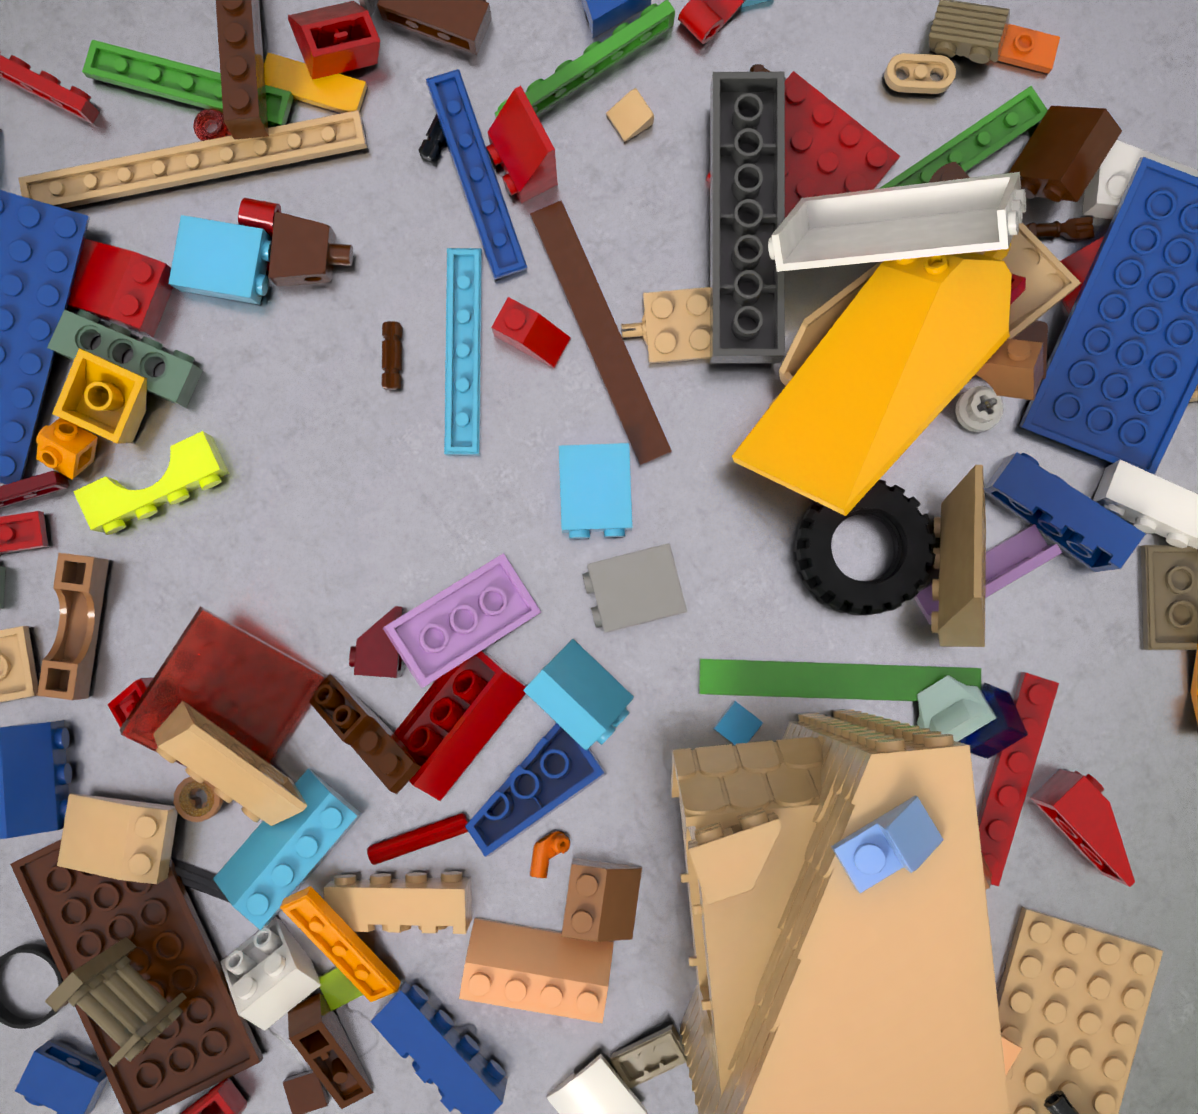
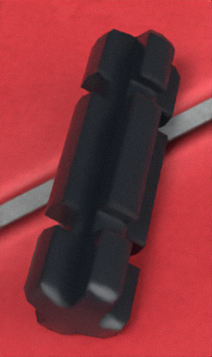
M437 114L427 131V140L424 139L419 148L420 156L431 162L437 160L441 152L440 146H444L446 141Z

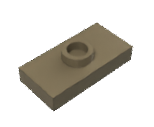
M672 1024L612 1053L610 1060L621 1079L631 1089L686 1063L687 1057L684 1055L685 1048L682 1044V1039Z

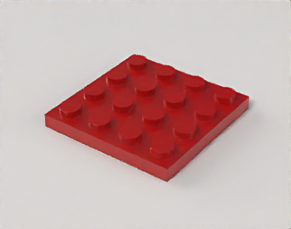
M793 71L785 80V218L801 198L875 189L898 161L900 155ZM709 172L708 175L706 176V181L709 182V183H710V172Z

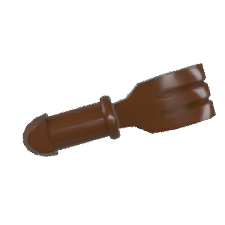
M1093 217L1071 218L1064 223L1054 221L1053 223L1036 224L1032 222L1025 225L1037 238H1059L1060 235H1063L1067 240L1095 238Z

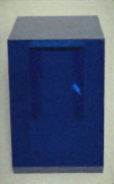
M984 683L982 693L997 718L969 734L965 744L970 745V753L989 759L1027 736L1028 733L1010 693Z

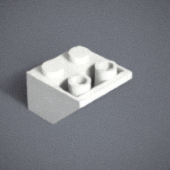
M277 917L220 961L238 1015L264 1031L321 986L311 959Z

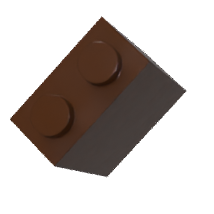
M1050 106L1009 173L1020 172L1021 189H1025L1026 198L1028 199L1040 197L1048 198L1054 202H1060L1061 200L1078 202L1122 130L1106 108Z

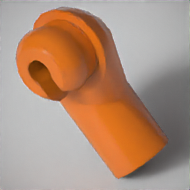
M551 832L534 844L530 876L547 878L549 859L561 852L564 854L568 851L570 840L563 832Z

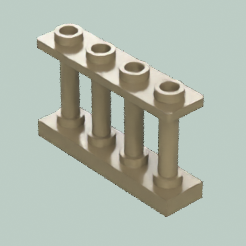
M127 937L71 972L45 1000L55 1012L68 1003L73 1007L78 1005L121 1047L108 1061L113 1067L124 1057L131 1062L168 1028L183 1012L179 1005L187 998L183 993H180L169 1003L130 965L131 960L127 956L136 946Z

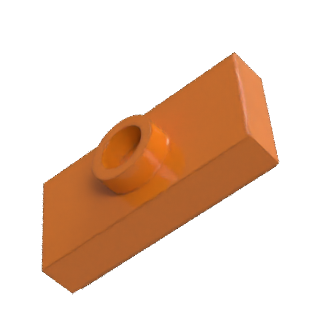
M1009 24L998 61L1049 74L1053 68L1060 37Z

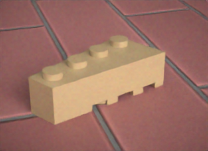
M458 871L441 873V878H427V873L422 872L405 874V879H391V874L386 873L370 875V880H356V875L350 874L334 876V881H330L324 886V900L354 932H370L375 930V925H382L383 931L401 933L411 929V925L418 926L422 933H437L438 930L446 929L447 926H453V934H466L472 921L471 877H462V872Z

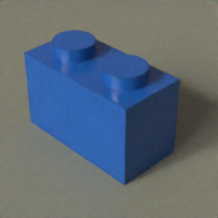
M47 1041L34 1051L15 1092L23 1095L27 1102L37 1106L44 1105L56 1111L57 1114H90L106 1085L108 1077L103 1067Z

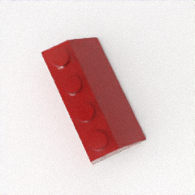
M483 650L436 679L394 732L409 749L407 752L421 766L409 782L416 788L441 801L526 694L523 691L526 686Z

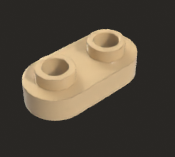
M902 53L890 60L886 67L884 78L886 84L896 92L939 94L946 91L955 79L956 68L954 63L943 55ZM903 72L907 79H899L896 73ZM930 74H938L941 80L934 81Z

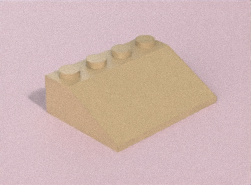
M975 465L941 503V517H934L935 538H940V548H933V553L936 554L933 568L940 569L939 579L932 580L933 601H939V610L932 611L931 630L932 633H938L940 646L985 647L986 509L983 465Z

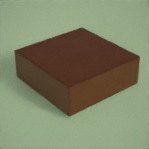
M313 1070L286 1078L283 1081L292 1114H305L328 1106L330 1101L326 1088Z

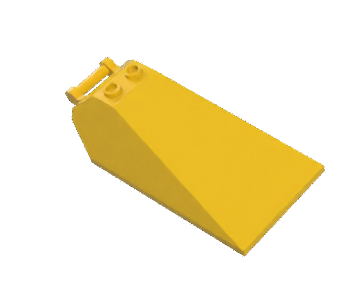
M1010 246L1009 249L986 251L983 255L971 252L883 261L732 455L734 462L846 516L1010 337L1009 315L1012 274L1005 262L1002 261L1007 256Z

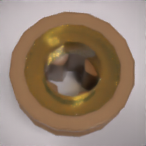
M192 777L184 779L177 786L174 793V805L177 812L184 819L191 822H202L213 817L220 810L223 799L214 792L215 786L205 780L201 784ZM204 790L207 794V801L201 804V798L196 796V792Z

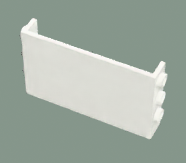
M1020 172L801 198L771 235L772 237L769 238V256L771 260H775L776 269L779 272L1009 249L1013 235H1018L1019 224L1022 223L1023 213L1026 212L1025 189H1021Z

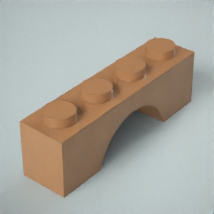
M1008 338L975 375L985 380L993 388L997 396L1034 401L1043 377V343Z
M58 553L53 589L57 593L60 605L59 626L54 644L48 655L42 660L37 696L67 700L89 698L109 563L108 559Z

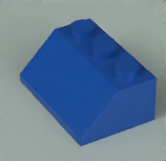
M64 720L0 727V839L63 829L69 796L68 784L72 780V769L70 764L67 763L66 749L69 746L70 737L67 728H64Z

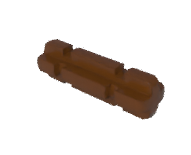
M388 321L382 324V336L385 338L382 341V369L385 372L382 373L381 385L386 390H398L401 388V375L399 371L402 370V343L399 339L402 338V326L399 322Z

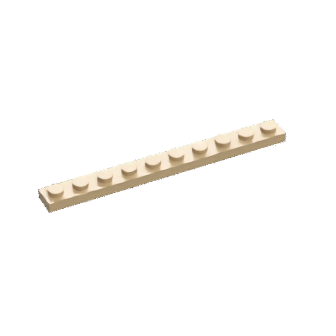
M359 110L271 127L268 128V137L234 140L231 135L19 177L18 179L23 197L60 208H69L365 149L367 144Z

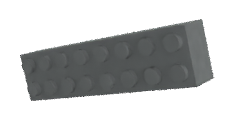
M785 71L713 72L710 87V363H781L785 356V271L777 272L776 262L771 260L769 256L768 242L769 238L772 237L771 235L785 219Z

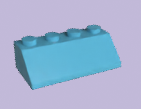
M310 768L295 783L308 805L305 810L273 826L262 821L213 878L231 905L259 930L271 922L281 910L280 906L283 899L294 894L362 815L359 810Z

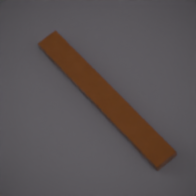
M562 200L530 213L531 220L639 466L672 453Z

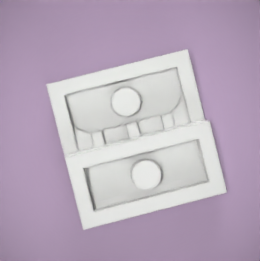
M602 1054L597 1056L576 1075L572 1073L546 1096L559 1114H647V1109Z

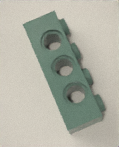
M64 309L49 342L48 349L73 361L79 348L84 349L147 378V392L187 408L203 372L202 369L193 364L194 357L175 350L173 355L162 351L163 344L143 336L142 340L138 341L129 337L131 331L122 326L111 323L110 327L107 328L98 324L100 318L79 309L78 313L74 314ZM100 335V345L96 349L91 350L90 343L92 339ZM128 349H133L132 359L123 364V353ZM160 362H165L164 373L159 377H154V367Z

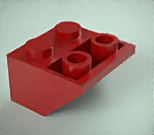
M354 0L288 15V21L312 80L378 63L380 38L368 10Z

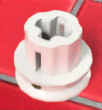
M976 386L970 388L959 397L955 413L957 420L964 428L972 432H983L999 423L1003 415L1004 406L1001 397L997 396L993 389L986 386ZM984 402L987 406V412L985 410L979 412L977 405Z

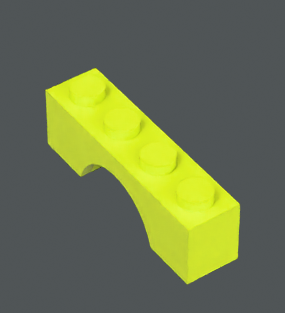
M201 431L170 446V462L165 474L158 482L148 488L129 490L118 480L105 476L73 492L90 529L105 532L106 535L124 529L126 527L125 522L135 517L141 520L158 512L157 507L167 502L173 505L190 497L189 492L199 487L205 490L222 482L220 477L229 474L213 437Z

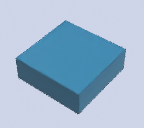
M733 701L713 729L736 745L748 743L763 722L738 702Z

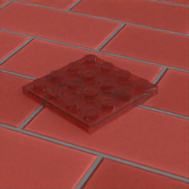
M200 606L120 728V733L157 752L158 746L153 734L183 700L270 763L325 677L322 673Z

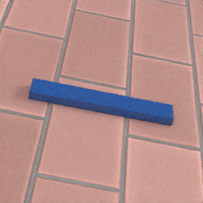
M457 69L427 78L426 85L494 280L527 270L518 238L460 70Z

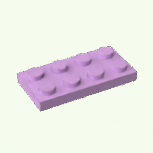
M503 553L383 627V630L422 689L532 619L541 611Z

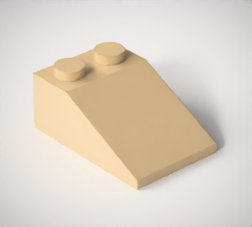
M70 793L57 866L117 880L157 885L168 878L178 812L175 806Z

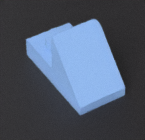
M915 795L832 845L831 848L856 890L862 893L901 868H905L910 873L914 872L944 839L918 796Z

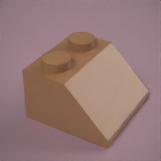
M572 857L561 937L595 942L631 940L633 938L642 867Z

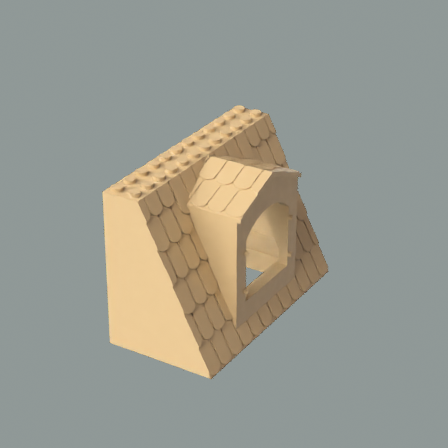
M855 709L833 711L834 717L825 716V714H819L818 712L798 714L799 720L789 721L782 740H776V742L761 741L740 743L735 746L729 744L698 747L694 750H691V748L673 750L671 794L672 798H680L687 873L681 874V882H688L695 956L689 957V966H696L697 986L682 1019L680 1034L682 1035V1044L685 1048L684 1055L687 1057V1067H689L690 1071L689 1078L692 1080V1091L695 1094V1105L698 1107V1114H1010L970 745L954 741L952 734H941V731H930L929 728L920 729L919 726H910L909 723H900V721L868 715V713H861V711H855ZM915 795L918 796L944 840L914 872L910 873L905 868H901L862 893H859L831 846ZM759 808H764L767 814L774 812L780 819L782 830L754 889L707 905L688 851V842L695 839L694 831L719 822L722 830L740 824L737 816Z

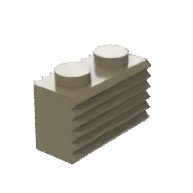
M939 0L929 34L930 51L948 58H952L955 55L969 57L971 61L981 64L987 63L990 60L997 62L1009 25L1010 9L955 0Z

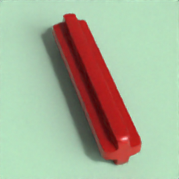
M464 813L381 841L370 845L367 848V855L371 864L376 865L468 832L465 827L468 819Z

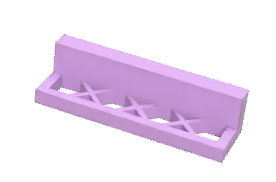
M1033 524L987 550L986 597L1060 555L1062 551L1057 544L1047 545L1038 528ZM932 583L920 589L919 593L914 597L929 624H931L932 611L939 610V601H933Z

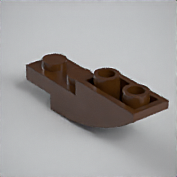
M331 673L307 698L308 702L339 738L356 751L389 791L398 794L421 768L407 752L409 749L373 711Z

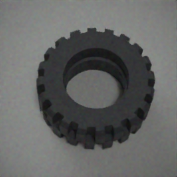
M878 480L846 516L818 502L810 504L804 512L803 519L799 521L796 532H798L797 540L793 541V552L797 554L795 566L797 572L801 571L804 578L802 583L806 589L812 590L816 595L815 598L822 604L830 605L832 610L852 615H872L892 611L901 607L903 602L914 598L919 593L918 587L926 584L930 576L927 572L928 567L934 565L936 554L931 553V545L936 544L935 533L929 534L927 524L932 522L927 513L923 515L920 513L918 507L921 504L914 496L908 498L904 495L905 489L898 485L890 487L886 485V481ZM855 515H869L879 520L890 532L894 543V558L890 568L881 577L871 581H858L846 576L835 563L832 554L831 543L836 528L845 519Z

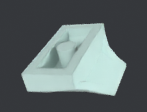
M950 675L917 694L919 707L917 725L920 729L929 728L930 731H941V734H952L953 740L956 742L997 718L982 691L977 686H967Z

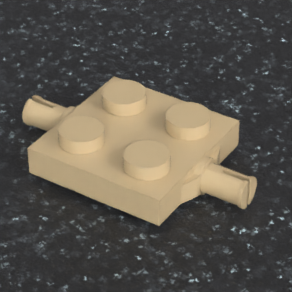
M710 287L643 293L644 315L642 322L621 324L622 339L643 336V340L647 345L649 364L710 359Z

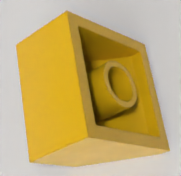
M79 348L52 414L117 444L133 443L146 412L147 378Z

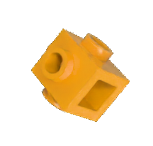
M59 418L50 426L45 425L39 431L36 437V443H38L36 459L47 467L53 468L73 480L94 462L98 437L78 425Z

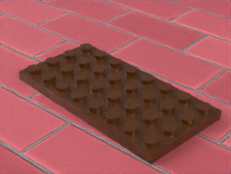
M61 839L10 864L63 981L71 972L127 937L136 946L127 956L131 960L130 965L169 1003L180 993L187 997L179 1005L183 1012L168 1028L131 1062L124 1057L114 1067L108 1061L121 1047L78 1005L75 1006L124 1114H156L263 1060V1055L246 1019L237 1013L223 969L182 880L176 873L172 859H170L168 878L157 885L117 880L59 867L57 863Z

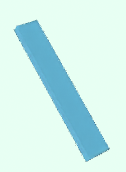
M447 248L445 455L480 456L482 248Z

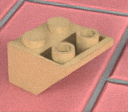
M759 808L737 816L740 824L722 830L719 822L694 831L695 839L688 842V851L707 905L754 889L782 830L780 819L774 812L767 814L764 808Z

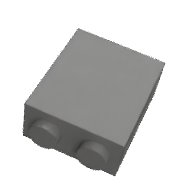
M670 543L587 564L589 572L582 573L587 594L594 592L597 606L591 607L596 628L603 626L604 633L687 612Z

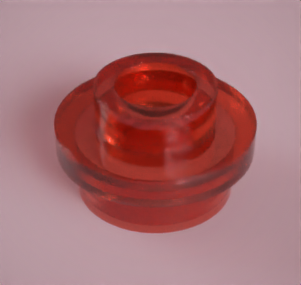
M203 110L197 114L194 120V132L201 141L226 137L228 135L229 129L224 122L223 114L218 110ZM210 124H217L215 131L207 132Z

